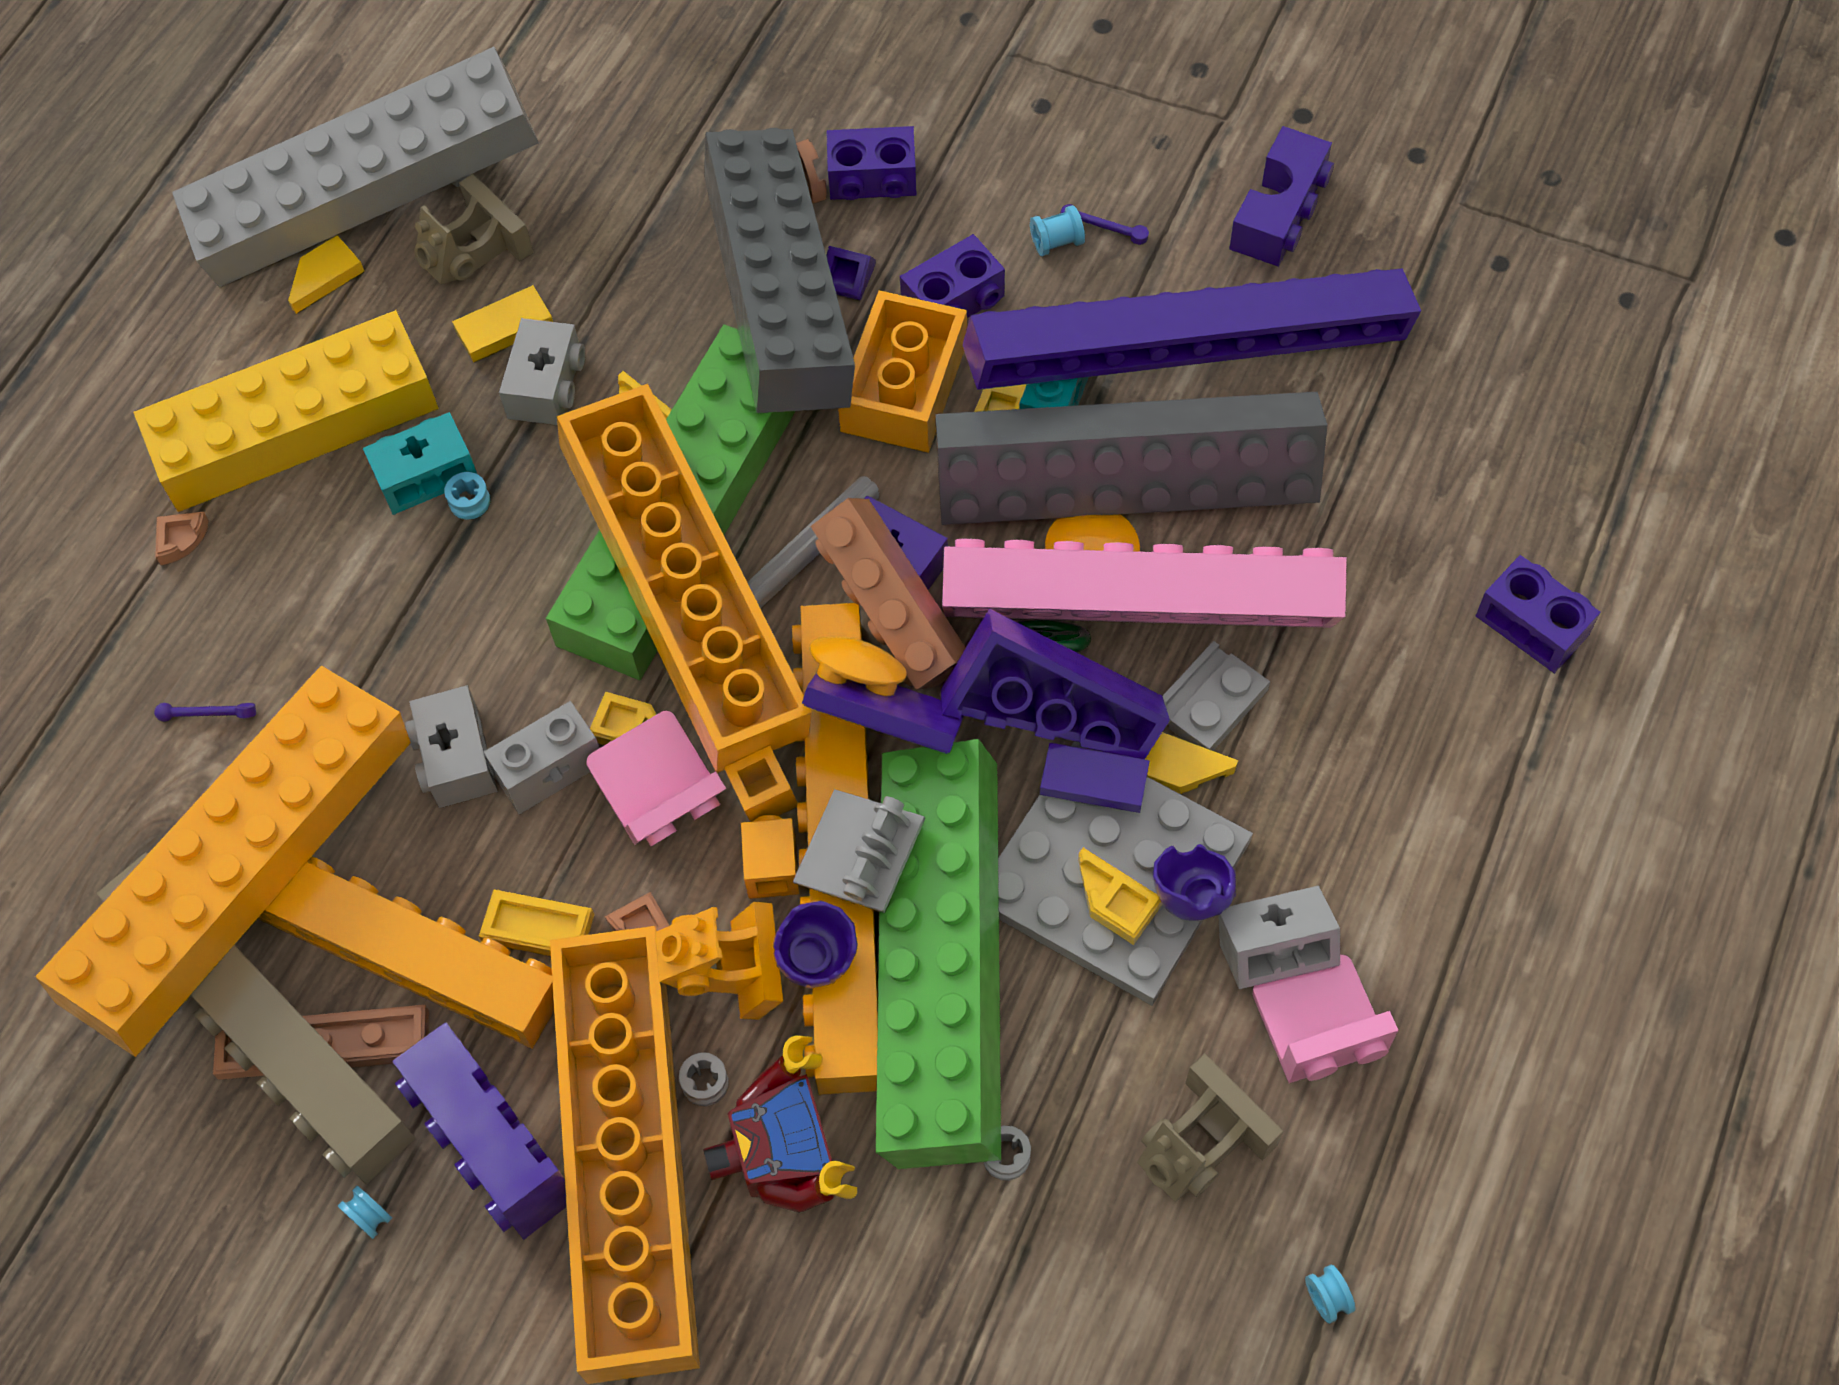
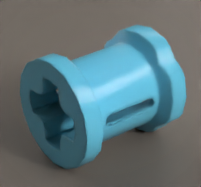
M1074 205L1066 207L1064 213L1041 219L1039 216L1030 218L1032 240L1040 256L1048 255L1050 249L1070 243L1078 246L1085 242L1083 222Z

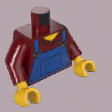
M808 1036L790 1037L783 1047V1056H780L757 1077L737 1099L736 1107L727 1113L734 1140L703 1149L711 1180L743 1171L751 1197H759L765 1204L798 1213L829 1202L834 1196L852 1199L857 1194V1187L848 1184L841 1185L843 1175L849 1171H854L855 1167L840 1161H832L807 1074L800 1076L801 1069H816L820 1067L823 1060L821 1054L815 1053L803 1057L804 1047L813 1041V1037Z

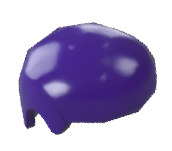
M1198 844L1189 852H1179L1174 846H1170L1154 862L1153 881L1156 893L1165 909L1181 920L1199 921L1220 915L1231 905L1236 896L1235 870L1225 856L1207 850L1202 844Z
M824 901L800 904L791 910L775 935L773 942L775 949L774 958L777 967L790 982L810 989L833 984L848 970L856 955L858 943L855 925L840 907Z

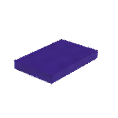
M816 672L806 688L802 704L808 708L946 754L947 752L950 753L964 718L963 715H961L960 719L942 715L940 699L898 685L894 695L882 696L868 690L865 686L866 684L849 679L844 684H835L820 678Z

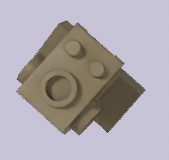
M474 174L459 182L467 209L457 220L442 226L431 215L430 210L423 205L420 209L419 222L415 223V228L418 232L414 250L415 259L440 284L467 279L474 271L506 249L519 262L534 253L526 224ZM470 239H473L475 241L474 243L468 246L460 247Z
M1205 1053L1189 1067L1185 1082L1200 1099L1175 1123L1172 1124L1165 1118L1158 1121L1141 1140L1146 1149L1137 1163L1146 1172L1151 1182L1163 1189L1175 1202L1189 1191L1195 1197L1202 1194L1219 1175L1214 1168L1242 1141L1263 1161L1278 1146L1284 1132ZM1196 1125L1217 1144L1204 1156L1199 1151L1196 1153L1183 1139Z

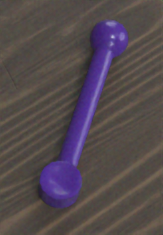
M1072 204L1064 205L1060 213H1064L1065 208L1071 206ZM1078 211L1082 222L1130 236L1131 241L1135 244L1141 245L1148 240L1149 231L1145 226L1137 225L1131 228Z
M160 703L154 711L155 717L162 722L169 721L173 717L237 716L238 718H249L257 714L254 703H242L237 706L173 707L169 703Z

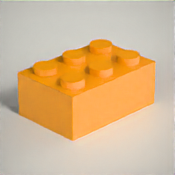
M879 290L853 357L855 370L850 408H838L840 431L929 453L936 434L935 414H943L964 354L962 344L967 329V310Z

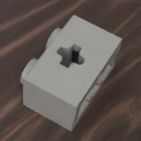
M521 318L499 391L507 419L557 425V416L564 414L565 408L570 409L572 407L575 396L574 376L576 371L583 369L585 362V346L579 343L574 324Z
M468 685L409 701L413 720L407 721L405 724L413 750L420 749L423 762L415 764V770L422 792L431 791L439 808L498 792L493 772L483 753L487 750L478 707Z
M569 701L483 753L495 779L518 814H521L590 773L586 760L591 753L599 749V745L588 725L573 703Z
M1319 885L1229 906L1218 915L1220 947L1239 989L1340 965V927Z

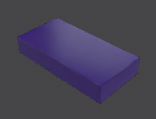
M1049 743L1040 786V795L1140 813L1150 760Z

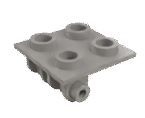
M834 789L793 883L885 913L925 821V817L902 810L904 804L892 797L886 796L883 803H879Z

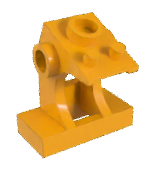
M751 903L730 921L731 931H717L716 919L718 918L717 907H711L695 915L676 917L672 920V925L655 932L659 982L677 988L680 995L696 996L706 992L738 994L740 1019L752 1020L761 1019L783 1002L780 969L777 967L774 958L775 949L773 942L776 932L772 903ZM716 963L717 969L711 968Z

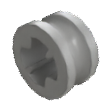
M694 1054L683 1062L679 1070V1082L684 1096L695 1105L710 1106L716 1104L725 1096L728 1090L729 1078L724 1064L713 1054ZM710 1068L713 1079L717 1080L715 1085L712 1087L707 1083L708 1090L698 1091L695 1081L691 1079L692 1075L696 1072L701 1076L700 1069Z
M1001 1126V1142L1011 1141L1012 1149L1014 1150L1018 1146L1022 1153L1014 1155L1013 1164L1002 1165L1001 1160L983 1163L991 1176L999 1180L1010 1181L1019 1178L1026 1172L1030 1164L1031 1145L1028 1137L1022 1130L1014 1126Z

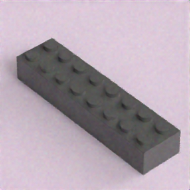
M768 128L766 130L749 131L727 129L721 132H706L704 178L756 413L850 408L855 363L793 129Z
M1318 391L935 414L942 525L1067 518L1082 515H1118L1320 503L1327 422Z

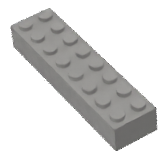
M492 47L177 189L172 193L197 263L220 288L539 144V141L514 83L495 47Z

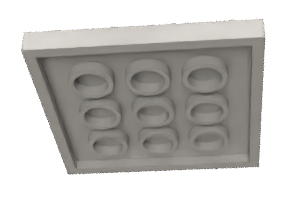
M1074 741L1071 745L1072 747L1094 750L1090 748L1081 747L1080 742ZM1149 777L1146 779L1140 813L1039 795L998 858L999 920L1153 1006L1203 920H1181L1168 912L1162 904L1141 936L1132 945L1090 917L1078 862L1080 850L1084 847L1156 893L1153 881L1154 862L1166 848L1174 846L1179 852H1189L1198 844H1202L1207 850L1225 856L1234 869L1251 842L1253 833Z

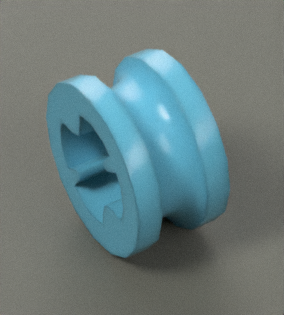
M472 472L456 474L447 482L444 488L449 508L458 518L466 520L475 519L488 510L490 494L486 483L478 474ZM466 491L470 495L475 494V497L468 500L466 497L460 498L459 495Z
M357 1185L352 1190L354 1194L352 1200L349 1202L342 1201L338 1207L366 1234L374 1239L378 1234L376 1232L378 1224L381 1222L388 1223L392 1217Z
M1330 1264L1324 1267V1275L1317 1277L1312 1273L1305 1278L1309 1295L1316 1309L1329 1324L1337 1320L1338 1312L1343 1311L1349 1315L1356 1310L1353 1296L1346 1281L1338 1269Z

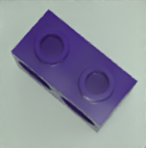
M914 126L827 130V168L830 200L917 196Z
M972 234L900 276V291L902 296L967 310V318H969L970 315H974L982 309L992 308L1001 298L1005 297V268L980 240Z
M1519 555L1485 591L1475 616L1555 674L1590 635L1601 612L1593 607L1585 596L1572 592L1552 578L1551 574L1544 567L1533 564ZM1513 594H1521L1528 600L1519 599ZM1553 622L1562 623L1568 629L1560 628L1556 626Z

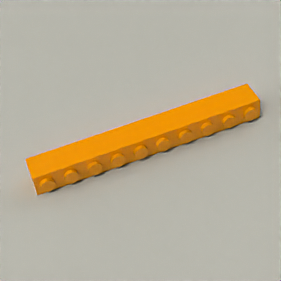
M843 603L800 606L801 625H792V641L794 654H802V668H793V675L803 695L819 667V664L812 657L809 650L813 640L822 637H848L862 641L860 607L858 604ZM811 709L812 717L809 736L796 741H805V756L796 757V776L798 787L806 786L807 802L797 803L799 833L808 832V846L834 789L869 799L866 727ZM799 849V866L807 849ZM809 888L810 896L800 897V904L824 901L840 907L855 925L858 947L850 967L835 983L812 988L813 994L803 995L805 1027L814 1026V1045L805 1046L804 1057L815 1053L821 1054L823 1058L820 1067L805 1069V1073L808 1078L815 1077L819 1095L877 1091L878 980L874 909Z

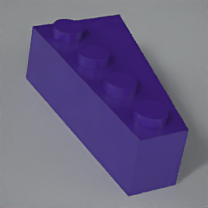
M990 608L941 689L942 715L959 719L961 715L984 720L985 725L1005 729L1007 725L1033 731L1037 737L1050 740L1059 737L1080 742L1081 747L1139 759L1147 757L1170 721L1162 695Z

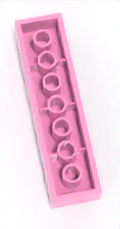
M957 539L955 540V547H944L942 607L945 617L984 618L990 608L1009 619L1332 628L1345 618L1347 557H1333V550L1328 548L1303 549V555L1283 556V548L1255 547L1253 548V554L1244 555L1233 554V547L1223 545L1204 546L1203 553H1183V546L1177 544L1153 545V552H1133V544L1105 543L1103 551L1084 550V543L1073 541L1055 542L1054 549H1034V542L1027 540L1005 541L1004 548H985L984 540Z

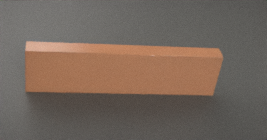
M426 1005L302 1016L351 1068L394 1064L392 1062L394 1059L429 1034V1010ZM223 1030L215 1036L213 1075L218 1080L264 1076L255 1065L245 1071L224 1049L232 1040Z

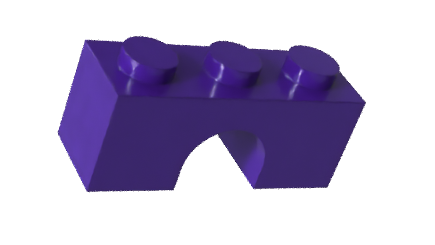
M1282 126L1266 157L1262 180L1263 187L1275 190L1280 194L1268 195L1252 189L1249 190L1233 221L1230 250L1278 267L1286 251H1295L1303 227L1299 225L1303 218L1311 219L1319 195L1315 193L1318 187L1326 188L1331 178L1334 163L1328 160L1332 142Z

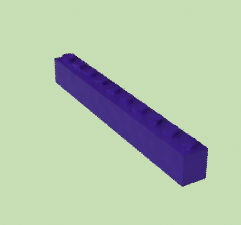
M1403 268L1392 270L1375 269L1355 274H1331L1326 277L1308 279L1292 278L1280 282L1248 283L1242 286L1225 288L1208 287L1197 291L1163 292L1151 296L1118 297L1113 300L1095 302L1078 301L1068 305L1032 306L1026 309L1003 312L987 311L981 314L970 315L962 345L976 388L981 390L1406 340L1421 313V309Z

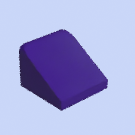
M829 246L826 257L836 294L861 300L874 271L876 259L861 253Z

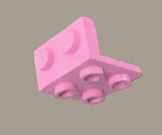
M670 711L658 713L594 751L586 760L587 768L634 845L646 839L649 845L653 846L677 831L672 823L689 812L693 819L696 820L721 805L716 796L726 789L716 771L712 774L709 773L675 715Z
M1340 955L1339 966L1263 983L1253 987V998L1288 1083L1307 1078L1309 1081L1318 1080L1333 1074L1338 1070V1067L1356 1061L1358 1064L1376 1061L1389 1052L1388 1050L1398 1032L1390 1011L1375 1015L1353 962L1346 955Z

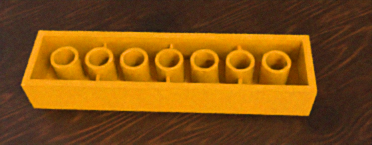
M649 385L639 386L557 416L559 446L714 770L720 773L725 770V766L769 745L773 751L809 736L812 711L802 704L804 695Z
M321 665L43 967L35 978L57 1005L134 1057H137L410 745L411 741L401 713Z
M656 926L550 940L576 1364L578 1374L587 1384L700 1368L667 984L659 982L655 939Z

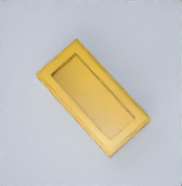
M532 285L456 319L452 323L474 363L513 345L521 318L553 322V319L535 287Z
M494 889L479 938L481 941L484 937L490 938L507 948L551 956L550 940L589 935L594 912L592 908Z

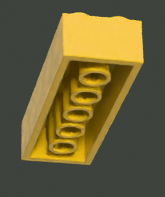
M395 310L133 413L159 481L177 511L181 512L435 411L439 407L423 367Z

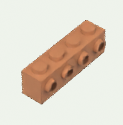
M847 498L810 526L818 538L815 541L816 547L827 562L836 565L844 578L841 583L848 597L854 603L861 604L870 618L868 627L873 636L882 645L887 644L894 657L905 667L907 675L904 682L909 686H914L916 690L936 687L949 677L966 647L870 500Z

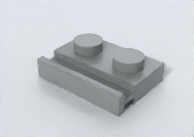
M1213 641L1163 695L1170 719L1168 723L1169 729L1187 742L1214 751L1269 689L1270 681L1232 653L1228 655L1219 649V644Z

